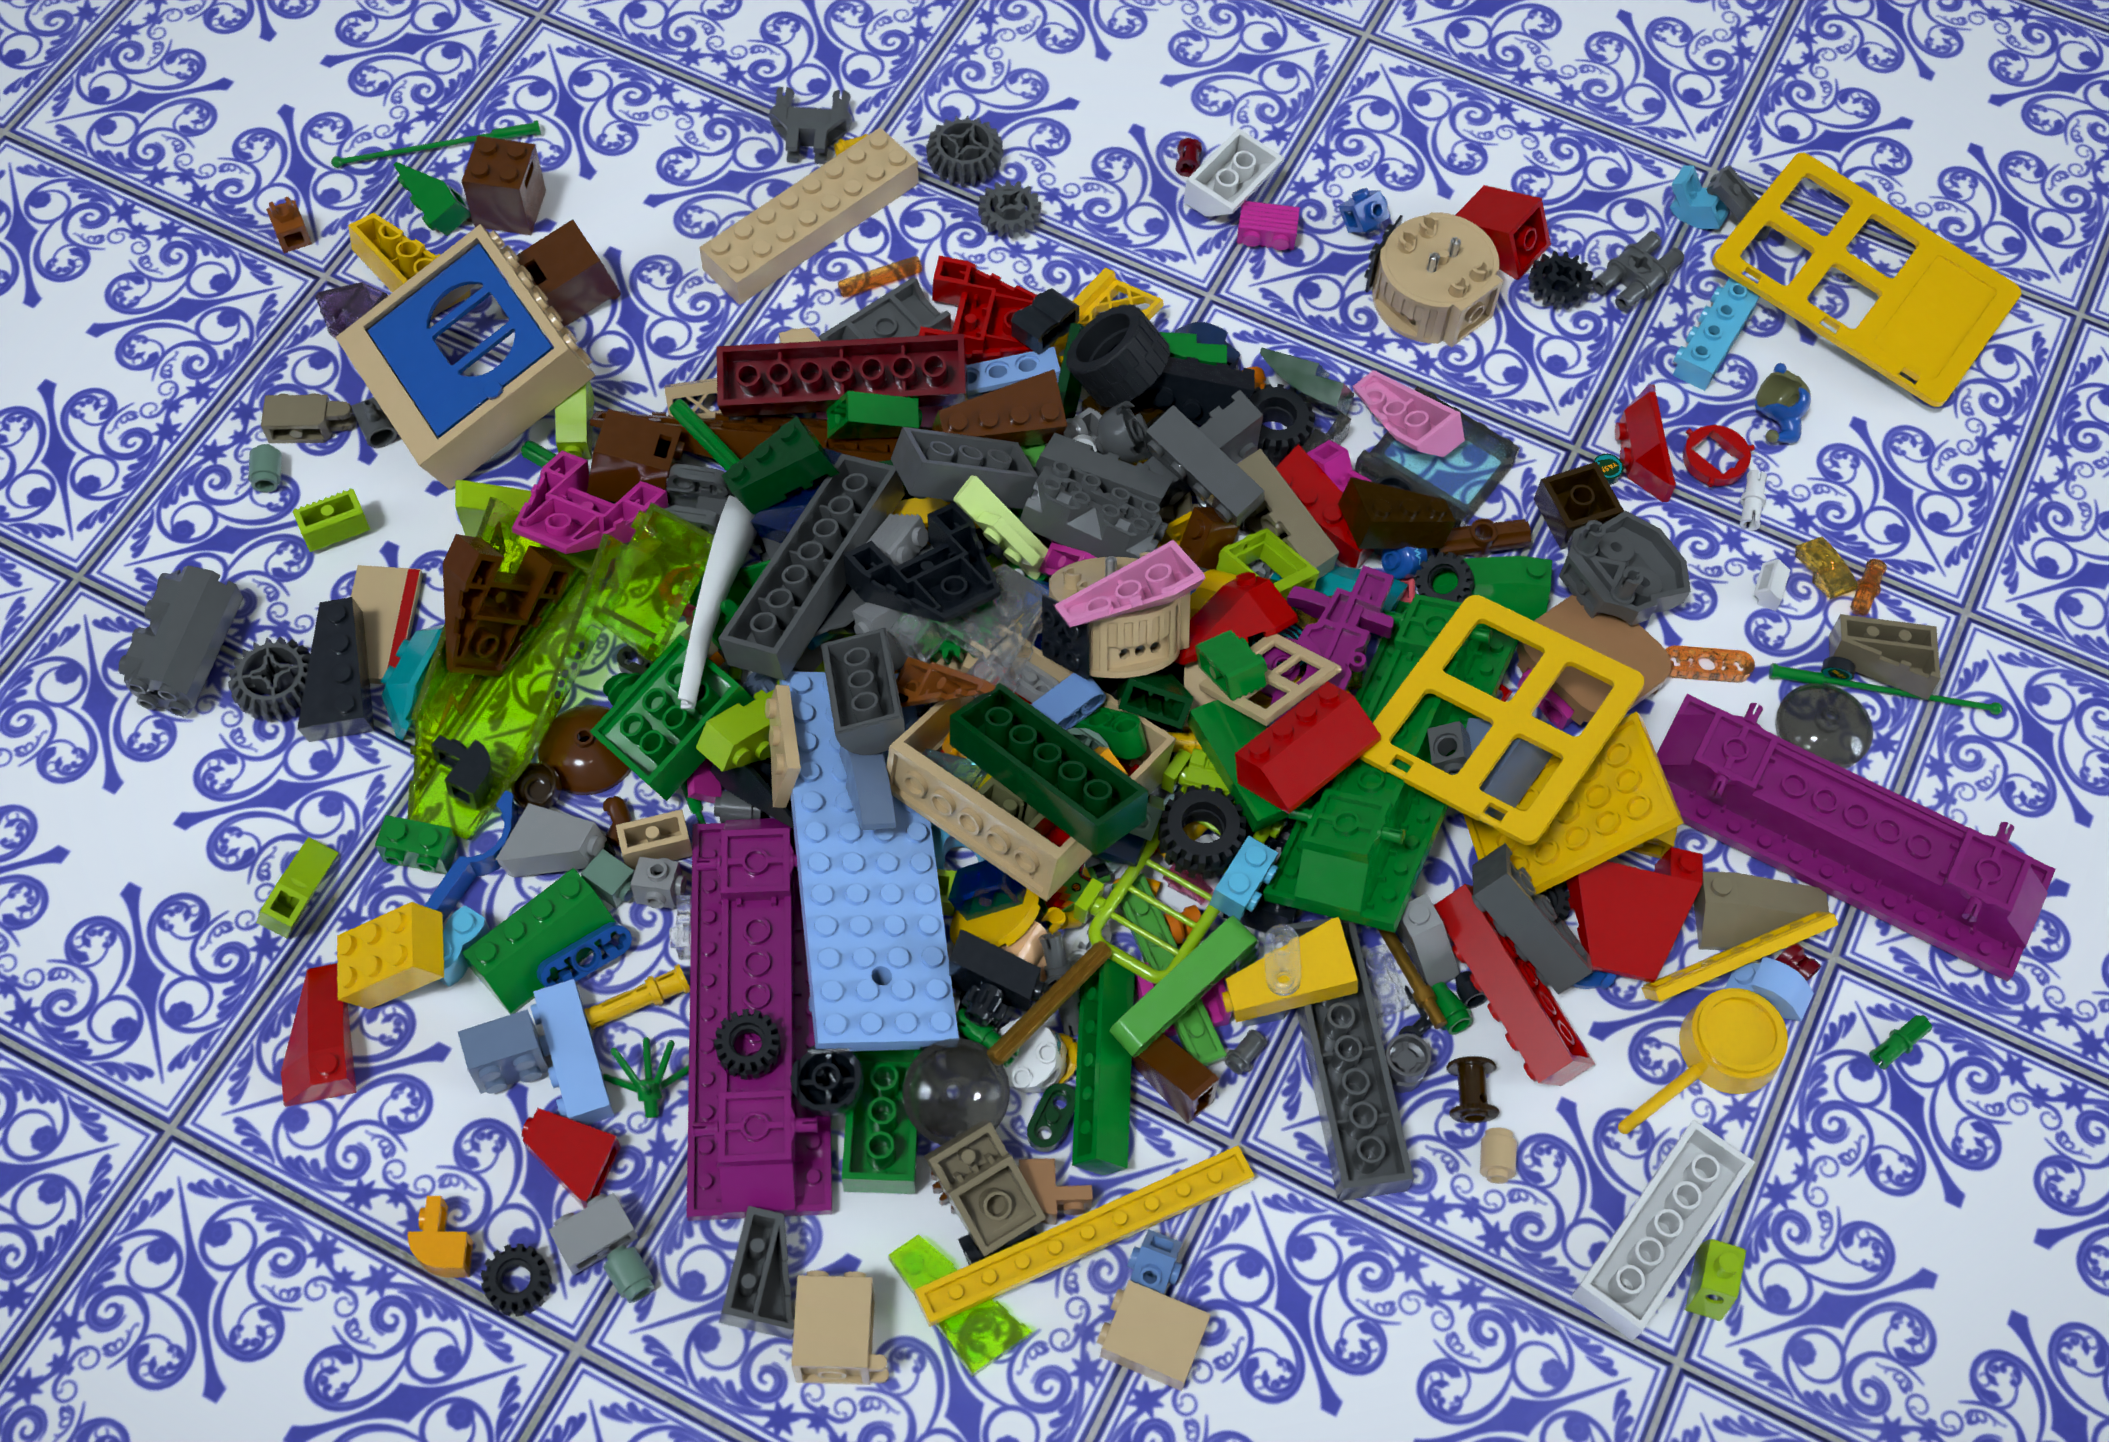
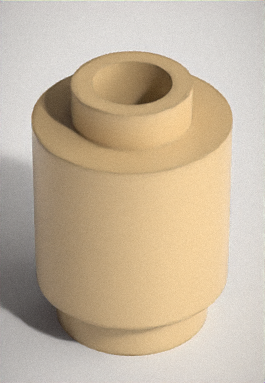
M1490 1128L1485 1131V1136L1481 1139L1480 1174L1491 1183L1503 1184L1516 1175L1517 1141L1513 1138L1512 1131L1505 1128Z

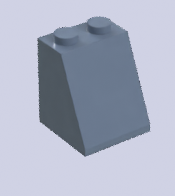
M1468 718L1466 731L1470 736L1472 753L1492 727L1491 723L1481 718ZM1516 738L1480 786V790L1515 808L1553 754L1521 738ZM1490 806L1485 812L1497 820H1502L1505 814Z

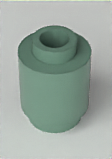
M258 445L251 449L249 453L248 479L252 488L259 492H272L277 489V485L281 482L282 453L272 445Z
M622 1245L606 1256L608 1261L604 1264L603 1268L622 1298L626 1297L629 1303L642 1299L654 1289L651 1281L653 1276L635 1247L626 1248L625 1245Z

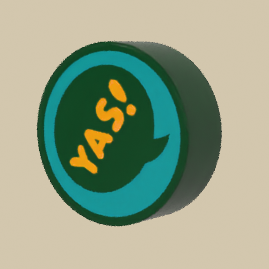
M1601 454L1594 459L1593 463H1598L1610 485L1620 479L1623 472V464L1618 457L1612 454Z

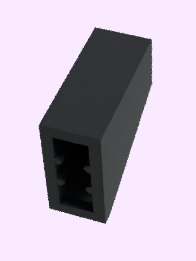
M960 929L949 959V976H951L952 988L967 993L968 989H971L973 985L979 988L981 983H989L1003 992L1004 998L1001 1003L1027 1012L1031 1008L1033 1001L1037 1002L1043 994L1045 982L1040 981L1041 968Z

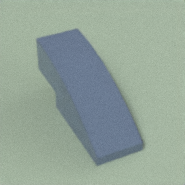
M840 746L839 755L847 774L845 787L861 830L895 828L894 804L883 753L859 755L849 752Z

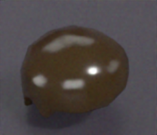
M541 761V763H526L522 770L514 776L515 779L511 784L514 801L524 810L528 803L549 809L558 801L562 792L560 776L552 766L544 761Z

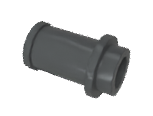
M1249 1030L1238 1046L1226 1053L1227 1059L1225 1063L1228 1068L1236 1074H1242L1243 1071L1247 1072L1251 1068V1061L1267 1045L1266 1039L1256 1030Z

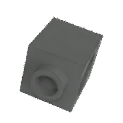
M1460 721L1428 728L1432 765L1450 775H1456L1472 755L1468 732ZM1456 750L1452 755L1446 756L1450 751Z

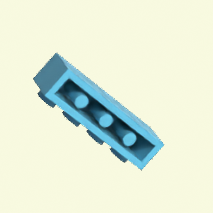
M1732 278L1728 279L1724 287L1718 286L1710 300L1714 304L1712 307L1706 305L1698 319L1701 325L1699 328L1693 326L1685 341L1689 343L1686 348L1683 346L1679 348L1673 360L1677 364L1673 376L1705 391L1753 313L1760 296Z

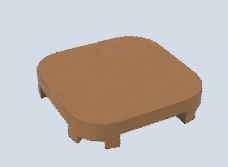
M1573 594L1534 620L1553 631L1639 671L1644 677V687L1630 709L1652 693L1655 695L1670 674L1671 660L1669 654L1639 624L1631 626L1619 617L1604 613L1591 618L1585 611L1584 605L1581 606L1576 599L1577 596ZM1518 642L1517 654L1519 662L1517 666L1524 674L1529 669L1533 670L1543 656V653L1525 643ZM1569 666L1562 671L1551 689L1574 710L1571 719L1581 725L1583 721L1590 722L1613 687Z

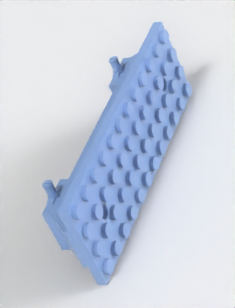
M791 671L786 680L779 679V684L789 685L801 765V770L791 793V806L810 988L808 1006H810L809 1011L812 1012L815 1049L848 1048L849 1051L917 1050L925 1046H956L959 1036L951 976H949V959L931 822L892 796L896 827L861 830L845 787L847 774L839 755L841 745L835 735L825 672ZM916 705L902 707L905 723L904 732L917 721ZM889 750L882 752L886 765Z

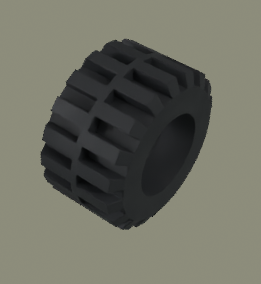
M1266 384L1264 389L1255 388L1249 400L1263 414L1262 423L1278 422L1287 427L1283 430H1274L1263 424L1261 425L1257 450L1261 449L1276 468L1298 444L1307 452L1314 427L1315 413L1312 412V404L1305 402L1306 396L1303 393L1296 394L1295 388L1290 387L1286 389L1282 384H1277V387Z
M1193 785L1187 787L1185 794L1181 790L1175 793L1174 800L1169 799L1165 804V810L1162 811L1159 826V849L1161 854L1166 853L1165 861L1168 865L1175 863L1176 872L1181 874L1185 870L1189 872L1188 877L1194 879L1196 874H1202V879H1210L1213 872L1217 877L1224 874L1225 867L1228 868L1242 847L1246 834V816H1242L1243 809L1241 805H1234L1235 798L1230 793L1226 797L1222 795L1223 789L1216 787L1215 791L1208 790L1209 785H1201L1200 790H1196ZM1194 821L1208 822L1218 829L1221 837L1210 843L1196 842L1186 835L1183 827Z

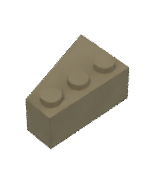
M1840 614L1829 634L1830 657H1843L1851 660L1856 665L1855 672L1926 700H1928L1941 679L1936 626Z

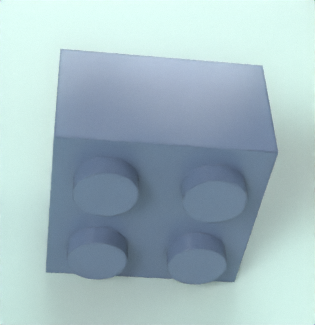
M528 1009L458 1031L467 1069L481 1094L485 1092L489 1094L501 1092L507 1088V1085L519 1081L532 1082L548 1072V1065L540 1044L539 1033Z

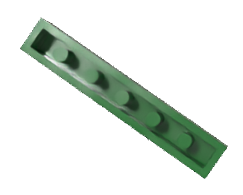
M1107 959L1080 986L1081 1001L1079 1002L1072 1166L1103 1176L1128 1169L1132 1056L1111 1035L1109 1030L1133 1007L1135 974L1111 959Z

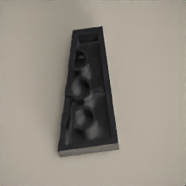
M1169 356L1168 363L1160 377L1156 379L1151 387L1136 398L1166 411L1174 405L1190 421L1202 426L1211 418L1209 416L1211 411L1218 406L1223 410L1234 402L1231 396L1239 390L1250 399L1255 391V370L1243 368V371L1229 368L1228 364L1217 362L1216 365L1198 362L1197 358L1186 357V359Z

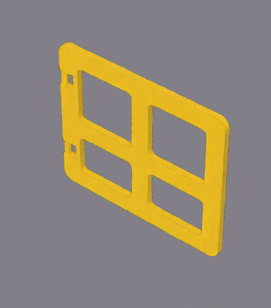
M1472 595L1463 601L1374 720L1373 724L1380 733L1381 740L1359 758L1385 773L1388 772L1402 779L1404 783L1461 813L1494 827L1498 832L1521 844L1531 845L1539 841L1640 695L1644 687V677L1639 671L1483 596ZM1478 624L1490 626L1543 653L1541 659L1513 698L1508 702H1503L1443 671ZM1569 666L1613 687L1579 736H1571L1532 715L1562 671ZM1426 694H1434L1492 724L1490 730L1456 775H1450L1390 743ZM1516 738H1521L1562 760L1526 811H1520L1480 790V786ZM1396 758L1412 766L1408 772L1392 765ZM1490 806L1505 814V816L1499 821L1485 812Z

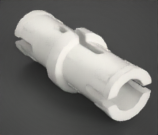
M1751 470L1747 473L1746 489L1743 496H1741L1743 510L1740 527L1744 530L1746 529L1747 522H1749L1748 531H1755L1760 528L1761 511L1766 504L1764 490L1767 474L1764 471H1761L1760 479H1758L1759 470Z

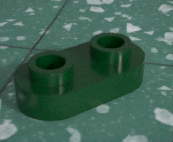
M1056 1083L1045 1090L1027 1126V1140L1035 1150L1049 1152L1060 1144L1074 1116L1075 1091L1067 1084ZM1061 1100L1065 1102L1066 1106L1062 1109H1057L1053 1103ZM1045 1130L1051 1136L1048 1139H1041L1038 1133Z

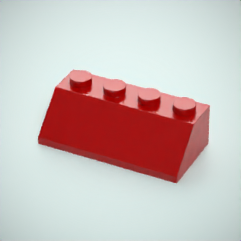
M1327 681L1235 753L1237 782L1239 785L1290 814L1381 740V735L1354 695Z

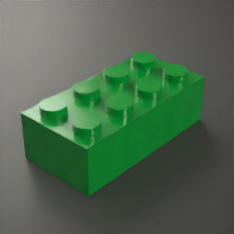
M922 1047L917 1050L850 1051L856 1056L862 1066L864 1087L858 1102L846 1112L841 1178L843 1191L915 1194Z

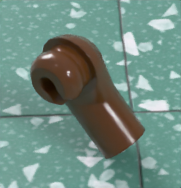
M619 796L607 798L603 803V810L607 811L613 822L605 836L612 845L619 846L616 825L631 822L632 816L626 801Z

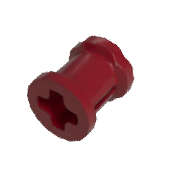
M1185 138L1179 141L1177 146L1179 159L1176 162L1175 169L1181 176L1190 177L1201 166L1199 156L1202 151V144L1200 141L1192 138Z

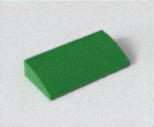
M1219 700L1190 710L1187 720L1188 726L1207 754L1229 793L1235 798L1236 805H1241L1243 809L1242 814L1246 816V821L1253 833L1288 817V813L1239 785L1237 782L1235 753L1267 729V727ZM1311 797L1304 801L1300 807L1308 808L1312 806L1313 801Z

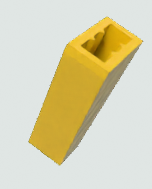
M1339 917L1330 919L1226 978L1227 991L1221 992L1226 1013L1233 1011L1235 1022L1238 1023L1358 993V979Z

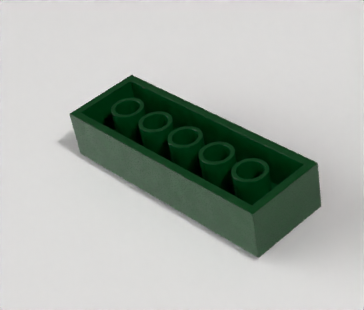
M998 683L993 691L981 694L949 715L950 745L1096 856L1146 821L1148 790L1003 684Z

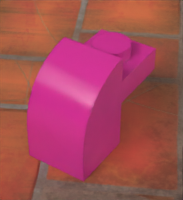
M1331 440L1324 442L1307 453L1342 492H1344L1350 477L1372 482L1370 479L1352 470L1348 449Z

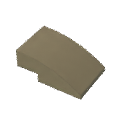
M984 1119L924 1156L949 1202L983 1256L988 1255L1046 1219L1012 1155L1007 1152L990 1121Z

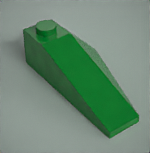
M1527 556L1463 558L1469 565L1475 578V590H1472L1473 595L1483 596L1533 621L1546 613L1551 589L1552 560ZM1445 570L1440 572L1432 582L1434 591L1439 594L1451 592L1458 584V577L1452 571Z

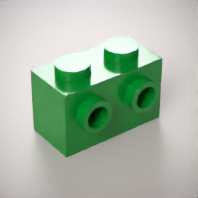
M385 815L375 846L383 862L388 864L417 868L426 872L447 874L456 854L458 842L450 827Z

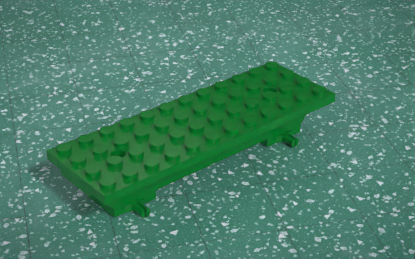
M1415 594L1412 603L1399 601L1395 612L1383 610L1384 614L1394 619L1392 635L1390 638L1382 637L1355 695L1356 700L1372 723L1460 607L1461 602ZM1478 624L1443 671L1495 697L1519 641L1490 626ZM1429 693L1422 698L1390 743L1432 765L1427 729L1460 721L1466 729L1468 718L1480 717ZM1456 750L1450 751L1446 756L1452 755ZM1358 758L1311 796L1312 806L1308 808L1298 806L1289 814V819L1297 821L1277 861L1276 866L1279 868L1270 884L1266 885L1263 891L1264 900L1333 918L1339 917L1341 920L1395 933L1449 806L1404 783L1402 779L1388 772L1385 773ZM1397 758L1392 763L1393 766L1405 772H1408L1412 767Z

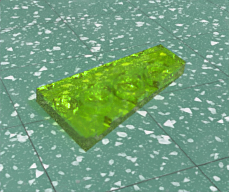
M919 1234L888 1254V1260L913 1295L915 1289L957 1271L953 1267L954 1264ZM992 1299L935 1324L971 1377L1032 1336L1033 1331L1024 1323H1019L1008 1313L1009 1311Z

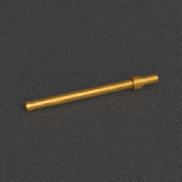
M1378 929L1414 991L1412 996L1418 1007L1424 1008L1435 1029L1444 1027L1447 1024V1020L1435 1002L1437 996L1430 985H1425L1396 933Z

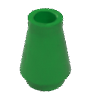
M1445 982L1433 985L1431 988L1437 996L1435 1002L1447 1020V1024L1442 1029L1447 1030L1450 1035L1466 1030L1473 1021L1470 1016L1471 1010L1448 988Z

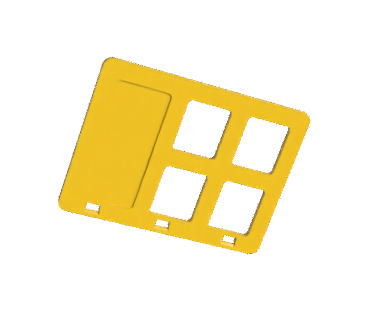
M1797 153L1712 257V264L1716 269L1933 407H1940L1946 402L2021 296V289L2016 283L1807 153ZM1803 178L1812 180L1850 205V208L1827 236L1820 235L1780 208ZM1869 219L1876 220L1916 247L1894 278L1885 276L1846 250L1847 246ZM1764 226L1772 227L1808 250L1812 255L1787 286L1781 285L1740 257ZM1830 268L1840 270L1878 295V300L1855 329L1847 327L1807 300L1808 296ZM1744 271L1759 280L1758 283L1744 276ZM1822 321L1836 329L1837 332L1830 331L1820 323ZM1903 372L1917 382L1913 384L1899 374Z

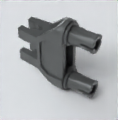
M779 87L776 90L775 106L769 111V119L776 132L786 142L787 162L798 163L800 147L811 146L815 152V164H825L828 148L841 139L852 124V116L848 112L851 99L850 93L843 90L842 99H840V90L834 91L832 95V109L792 107L794 91L791 88L786 87L784 96L783 87Z

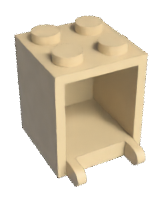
M819 1270L808 1271L806 1276H797L791 1364L796 1383L870 1385L871 1383H885L889 1379V1372L886 1369V1357L881 1354H872L875 1292L872 1277H866L865 1273L856 1271L845 1272L844 1277L829 1276L828 1272Z

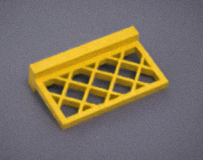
M1106 267L1072 301L1079 306L1078 324L1086 326L1100 312L1108 311V309L1118 307L1119 305L1149 304L1150 306L1147 309L1141 310L1149 321L1164 306L1163 299L1117 280L1115 271ZM1119 292L1129 297L1112 301ZM1069 333L1059 337L1051 346L1055 347L1059 367H1061L1063 356L1059 354L1066 347Z

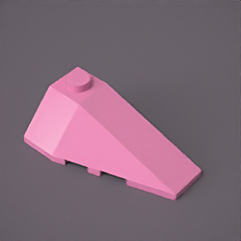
M1375 370L1352 386L1356 395L1395 440L1416 451L1444 458L1465 441L1460 412Z
M1172 540L1055 604L1054 607L1067 625L1074 627L1171 603L1198 588L1205 579V575L1180 546Z

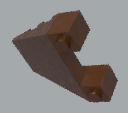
M456 534L443 561L447 669L454 673L500 677L525 645L521 641L532 626L536 629L543 621L540 616L551 602L556 604L563 596L575 567L553 549L529 546L516 574L500 572L498 570L504 556L482 538Z

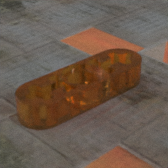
M1677 645L1669 646L1665 649L1670 658H1676V662L1680 663L1679 666H1674V662L1671 660V671L1668 676L1670 678L1741 683L1750 677L1755 667L1753 657L1742 650ZM1702 658L1711 660L1715 665V669H1703L1699 665L1698 660ZM1734 662L1739 663V666L1744 669L1739 671L1738 667L1733 665Z

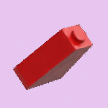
M537 1108L533 1118L529 1117L526 1120L521 1134L522 1140L531 1155L584 1209L587 1208V1203L590 1200L599 1196L621 1148L616 1135Z

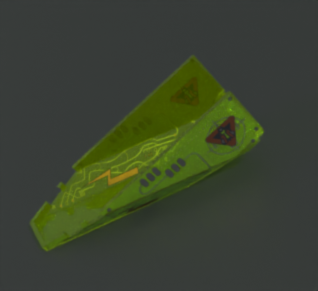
M490 496L476 537L482 538L504 556L498 571L516 574L529 546L552 548L512 533V526L520 512L497 498ZM603 533L599 547L569 554L553 549L575 567L573 575L560 600L556 604L551 602L540 616L543 621L536 629L532 626L521 640L525 645L500 677L450 672L447 669L444 624L412 713V720L416 721L415 746L410 747V754L414 755L413 781L409 780L407 819L450 827L455 836L470 841L473 839L496 808V803L505 790L509 791L536 755L628 584L634 564L630 562L635 550ZM439 735L449 740L456 739L462 742L467 749L476 739L487 749L491 760L494 781L490 793L477 810L448 796L445 778L451 772V769L435 761L432 743Z

